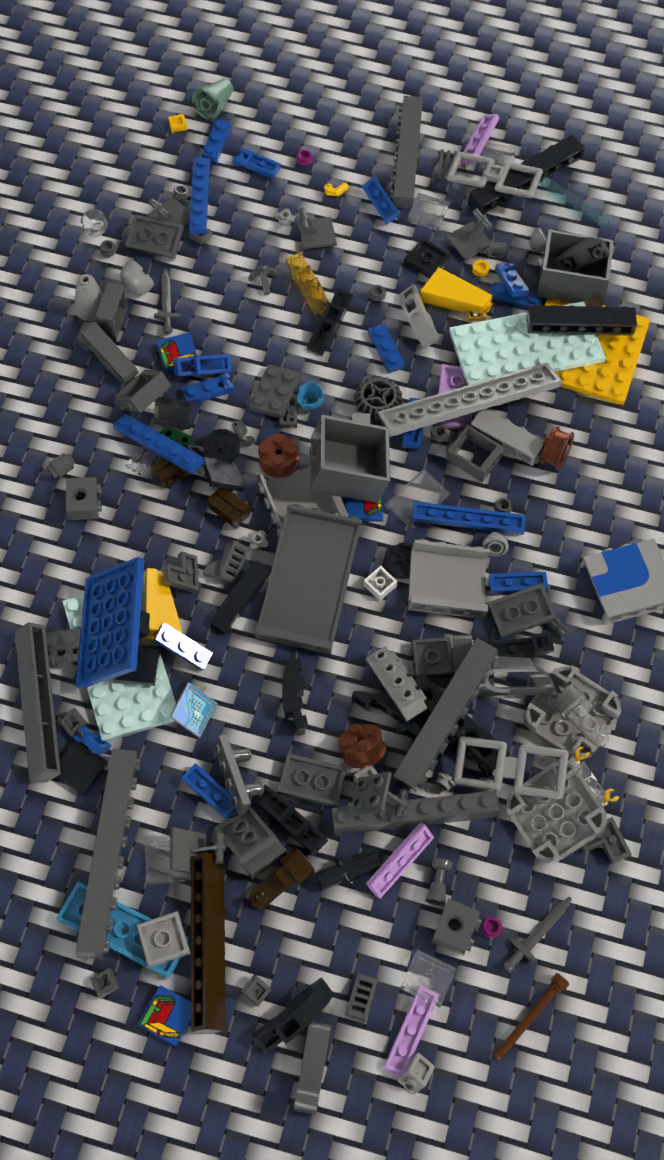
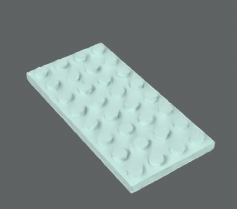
M583 301L563 306H585V303ZM527 313L449 328L467 386L546 362L554 372L602 363L605 362L606 357L597 335L527 333Z
M84 595L63 601L70 629H81ZM141 638L138 641L139 645L158 647V644L151 639ZM161 654L155 686L115 683V678L87 687L102 741L109 742L174 722L169 716L176 702Z

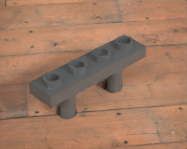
M219 735L213 747L214 754L218 756L219 768L225 776L226 789L230 791L233 808H236L238 816L246 815L251 805L249 797L263 795V784L261 782L246 785L243 783L236 762L250 761L251 751L249 748L232 750L227 735Z

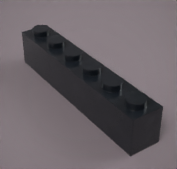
M529 305L526 315L527 333L634 335L637 327L636 308L627 306Z

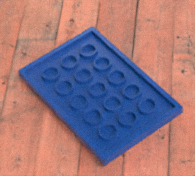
M138 556L85 579L76 687L83 689L137 669L144 573L143 558Z

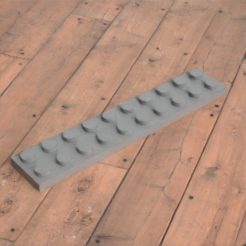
M546 362L378 412V417L383 426L389 428V436H397L401 433L414 431L418 428L451 420L462 415H468L479 410H485L489 407L502 405L506 402L519 400L547 390H553L554 388L561 387L562 382Z

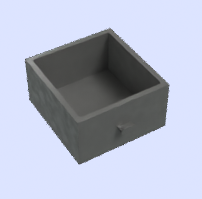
M549 229L542 259L538 258L537 266H541L537 297L572 303L584 301L585 305L602 307L610 279L614 240L603 239L610 252L609 256L571 272L562 271L556 263V259L574 243L591 236Z
M321 414L311 436L309 456H311L310 490L378 503L390 483L389 428Z

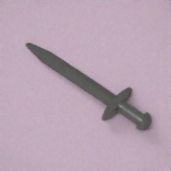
M164 269L161 278L162 312L155 313L154 318L164 320L162 331L164 334L169 335L173 331L171 320L180 319V315L171 313L170 278L167 269Z
M571 897L558 904L522 944L514 939L510 940L517 951L508 961H504V968L507 971H514L516 964L523 957L534 963L536 962V958L530 952L531 949L565 913L572 900Z

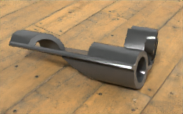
M472 635L452 636L455 673L473 645ZM498 656L500 657L498 663L488 671L490 675L484 685L480 684L477 689L479 691L478 696L551 695L554 691V683L550 676L542 668L535 666L530 658ZM526 672L534 681L535 686L494 687V673Z

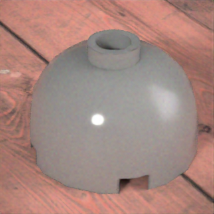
M133 260L127 262L121 270L120 279L123 283L121 286L125 287L127 293L132 292L135 295H143L150 291L155 284L148 274L145 275L142 271L143 268Z

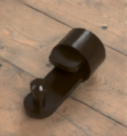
M293 848L280 860L282 865L251 891L249 901L253 907L257 909L267 907L287 888H290L296 882L301 885L315 872L312 864L299 849Z

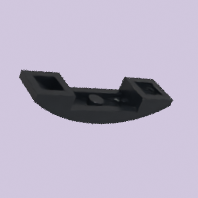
M551 632L532 634L529 638L494 642L493 639L482 640L498 649V656L532 658L554 652Z
M354 691L352 693V702L366 711H369L373 705L403 724L401 733L415 741L420 733L418 725L412 718L406 721L394 702L370 692Z

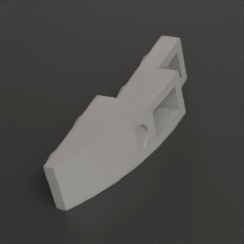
M412 284L400 293L402 299L400 303L415 335L423 348L426 349L439 340L431 316L424 307L418 288Z

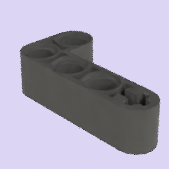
M92 321L78 332L77 341L81 348L86 352L91 350L123 385L139 374L135 365L95 322Z
M317 1022L309 1024L294 1111L313 1115L317 1113L331 1025Z

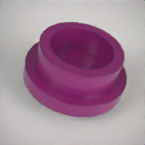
M304 149L298 152L296 160L300 165L305 166L312 163L313 156L310 151Z
M492 916L486 917L481 923L482 934L491 939L500 935L502 931L500 920Z

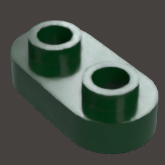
M170 427L160 431L162 435L184 447L186 445H194L193 438L186 433Z

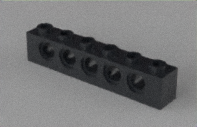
M421 673L414 680L417 684L415 688L416 690L421 689L424 695L431 699L430 701H424L427 709L420 713L424 718L428 719L444 692ZM468 715L464 719H459L457 724L460 728L457 729L454 736L450 735L448 738L454 746H458L459 738L462 736L494 740ZM466 745L465 756L469 760L473 759L484 774L488 773L492 777L496 770L498 749ZM486 750L489 756H483L479 751Z

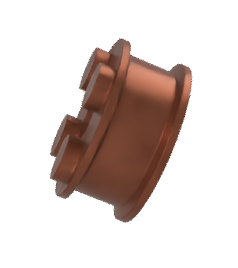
M559 426L553 427L550 436L546 435L543 441L545 447L538 459L541 461V464L549 463L555 466L556 470H559L566 461L572 447L574 432L566 433L561 431Z
M275 434L264 439L258 448L259 465L262 471L276 478L286 477L295 472L299 466V448L297 443L291 437L282 434Z
M352 724L349 729L342 733L338 740V746L343 752V761L352 768L372 766L379 762L386 753V745L382 741V732L377 726L372 724Z

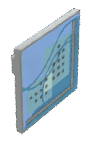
M187 682L169 717L200 738L218 703Z

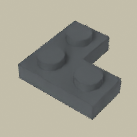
M182 551L178 554V567L171 564L164 565L163 584L191 593L199 591L197 556Z
M613 817L607 819L608 823L604 831L581 847L583 853L603 846L611 864L630 857L632 854Z

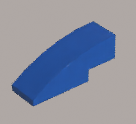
M230 354L173 359L174 377L232 372Z

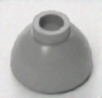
M540 228L533 231L528 241L532 250L544 251L546 238Z
M492 532L486 536L482 543L484 549H490L488 555L490 557H500L509 548L506 538L498 532Z

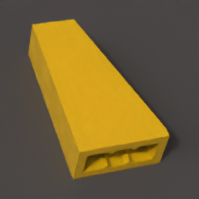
M440 267L420 291L423 303L468 314V311L483 314L484 311L488 313L493 305L491 303V294Z
M147 568L143 573L141 610L150 614L149 636L144 638L153 640L160 625L164 622L183 634L170 587L163 584V572Z

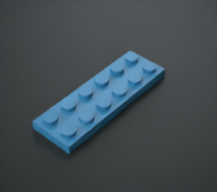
M80 882L76 883L56 918L58 922L77 932L80 930L87 886ZM117 901L116 911L112 910L111 918L114 919L113 930L108 932L107 940H110V949L148 968L136 925L153 919ZM186 937L187 943L190 941L188 937ZM180 958L149 969L170 979Z

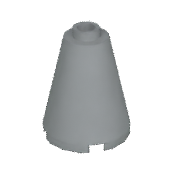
M89 274L81 275L77 279L73 307L80 319L96 321L95 316L103 292L93 276Z

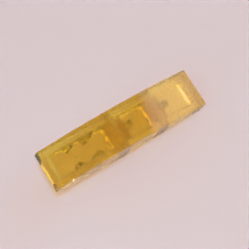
M302 252L287 257L285 261L314 314L318 315L325 312L329 303L318 278H315L310 265H307Z

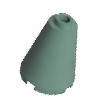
M222 79L195 90L192 94V103H195L196 112L205 119H215L233 93L232 83L227 79Z

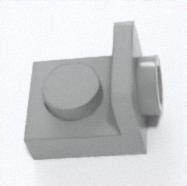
M418 1052L413 1056L406 1071L398 1077L397 1081L407 1091L415 1094L426 1086L435 1066Z

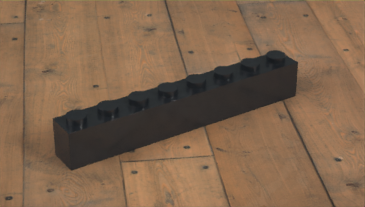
M572 134L567 138H563L555 145L549 146L548 149L538 152L532 158L524 160L521 165L542 169L543 173L539 181L540 183L582 159L585 146ZM510 169L503 186L528 190L535 174ZM487 181L485 187L475 188L469 193L468 205L473 210L478 209L484 215L517 195L498 192L495 190L496 182Z

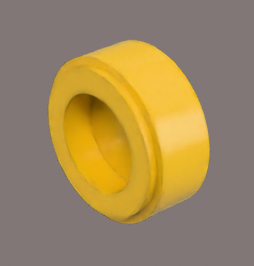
M477 260L473 263L472 272L477 277H485L489 273L490 265L485 260Z

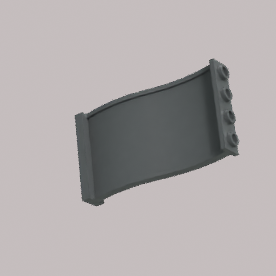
M288 504L263 607L255 628L256 638L332 654L352 563L362 529V520L355 516H341L337 512L327 513L322 512L318 508L308 509L299 504Z

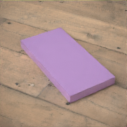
M441 365L438 394L467 386L461 366ZM472 413L435 423V426L442 425L446 429L464 430L467 425L471 427Z

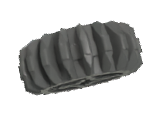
M373 375L372 380L366 378L365 382L361 381L360 385L357 386L354 394V404L358 412L370 414V419L374 418L376 422L379 419V411L402 404V392L399 390V385H395L394 380L389 382L388 377L384 380L381 375L379 379H376ZM368 393H370V395L368 396V398H367V399H364V397H365ZM392 398V401L387 405L388 399Z

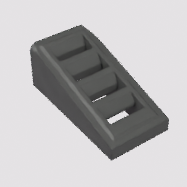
M237 541L227 543L218 578L234 585L249 548Z
M360 973L357 974L345 1016L366 1023L379 979ZM360 980L373 984L372 988L360 985ZM360 989L370 992V995L367 996L357 993V990ZM355 997L367 1000V1004L354 1001ZM352 1006L364 1008L365 1012L354 1010Z

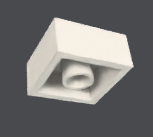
M380 566L364 579L363 586L381 601L397 587V580Z

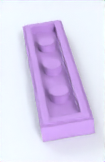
M498 114L483 115L464 153L480 156L500 119ZM461 159V161H460L461 164H475V163H476V162H473V161H468V160H463V159Z
M420 822L366 882L370 890L379 899L382 898L434 839V836L424 823Z
M419 985L383 1067L384 1069L398 1076L406 1071L439 994Z

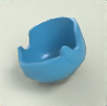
M307 382L301 385L296 396L297 403L302 409L308 411L319 408L324 401V393L320 384Z

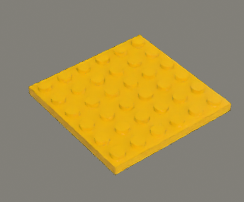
M547 298L545 306H563L573 303ZM636 315L637 327L634 335H597L606 357L605 362L555 372L561 379V387L624 405L651 319Z

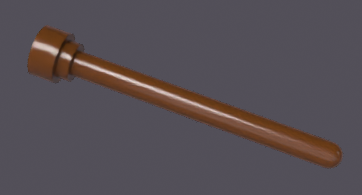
M555 973L550 979V988L495 1052L494 1057L496 1060H501L556 993L564 992L570 985L563 976Z

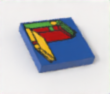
M190 332L156 340L165 372L174 370V358L197 356Z
M383 495L378 503L346 497L348 516L358 517L364 522H383Z
M160 985L138 1026L177 1047L191 1022V1002Z

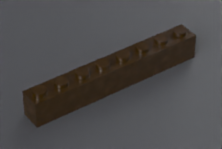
M202 853L191 857V1032L206 1034L226 1031L224 863L216 864L215 854Z

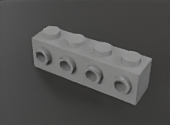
M490 409L480 410L471 423L472 428L505 447L504 451L532 466L538 460L541 451L544 450L545 446L543 445L544 440L542 437L529 433L522 426L514 425L509 419L496 415Z
M385 646L366 658L371 669L406 721L427 709L424 700H426L424 693L421 689L416 690V682L412 676L407 677L408 671L403 663L400 665L397 663L400 660L394 651L390 652Z

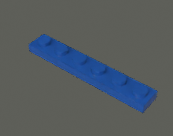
M194 157L189 234H207L210 158Z
M126 413L113 423L114 430L190 474H193L205 463L203 457Z
M416 501L413 504L412 521L520 535H524L526 515Z

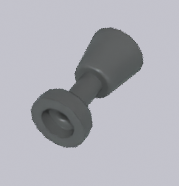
M441 858L432 859V867L437 872L435 882L431 883L425 899L427 903L438 906L446 905V885L443 884L445 872L452 869L453 863L451 861Z

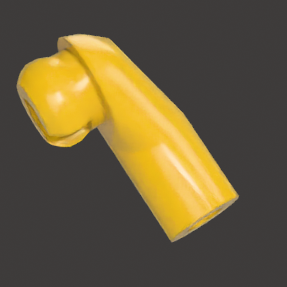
M345 182L337 188H333L332 184L329 183L324 185V193L327 196L338 197L349 189Z

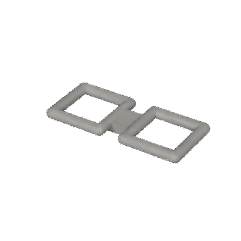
M457 152L446 177L448 181L479 188L485 187L487 181L496 182L495 190L498 192L533 198L543 170L512 162H505L503 166L494 165L495 161L492 158ZM461 159L486 164L480 180L455 175ZM509 169L535 174L529 191L503 186Z
M463 736L459 738L453 776L455 785L499 791L502 787L503 778L515 779L514 792L516 794L558 800L563 798L569 756L567 750L522 744L519 747L518 758L506 756L507 744L505 742ZM466 745L498 749L494 782L462 778ZM527 753L560 757L556 791L523 786Z

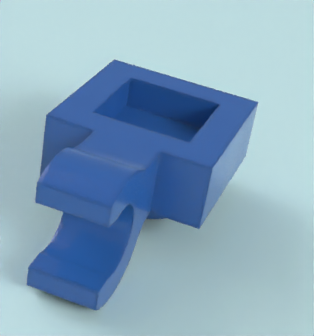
M86 726L78 728L82 731L83 737L79 734L73 737L77 742H83L87 745L89 751L98 755L108 752L112 746L107 741H102L98 734L91 733Z

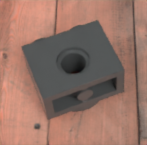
M97 477L66 479V513L69 521L99 519V512H102V501L99 500V495H102V485L98 484Z
M448 898L431 943L464 956L466 950L470 952L475 939L471 938L473 930L478 931L482 919L478 918L480 911ZM456 922L459 925V930H451L448 923Z

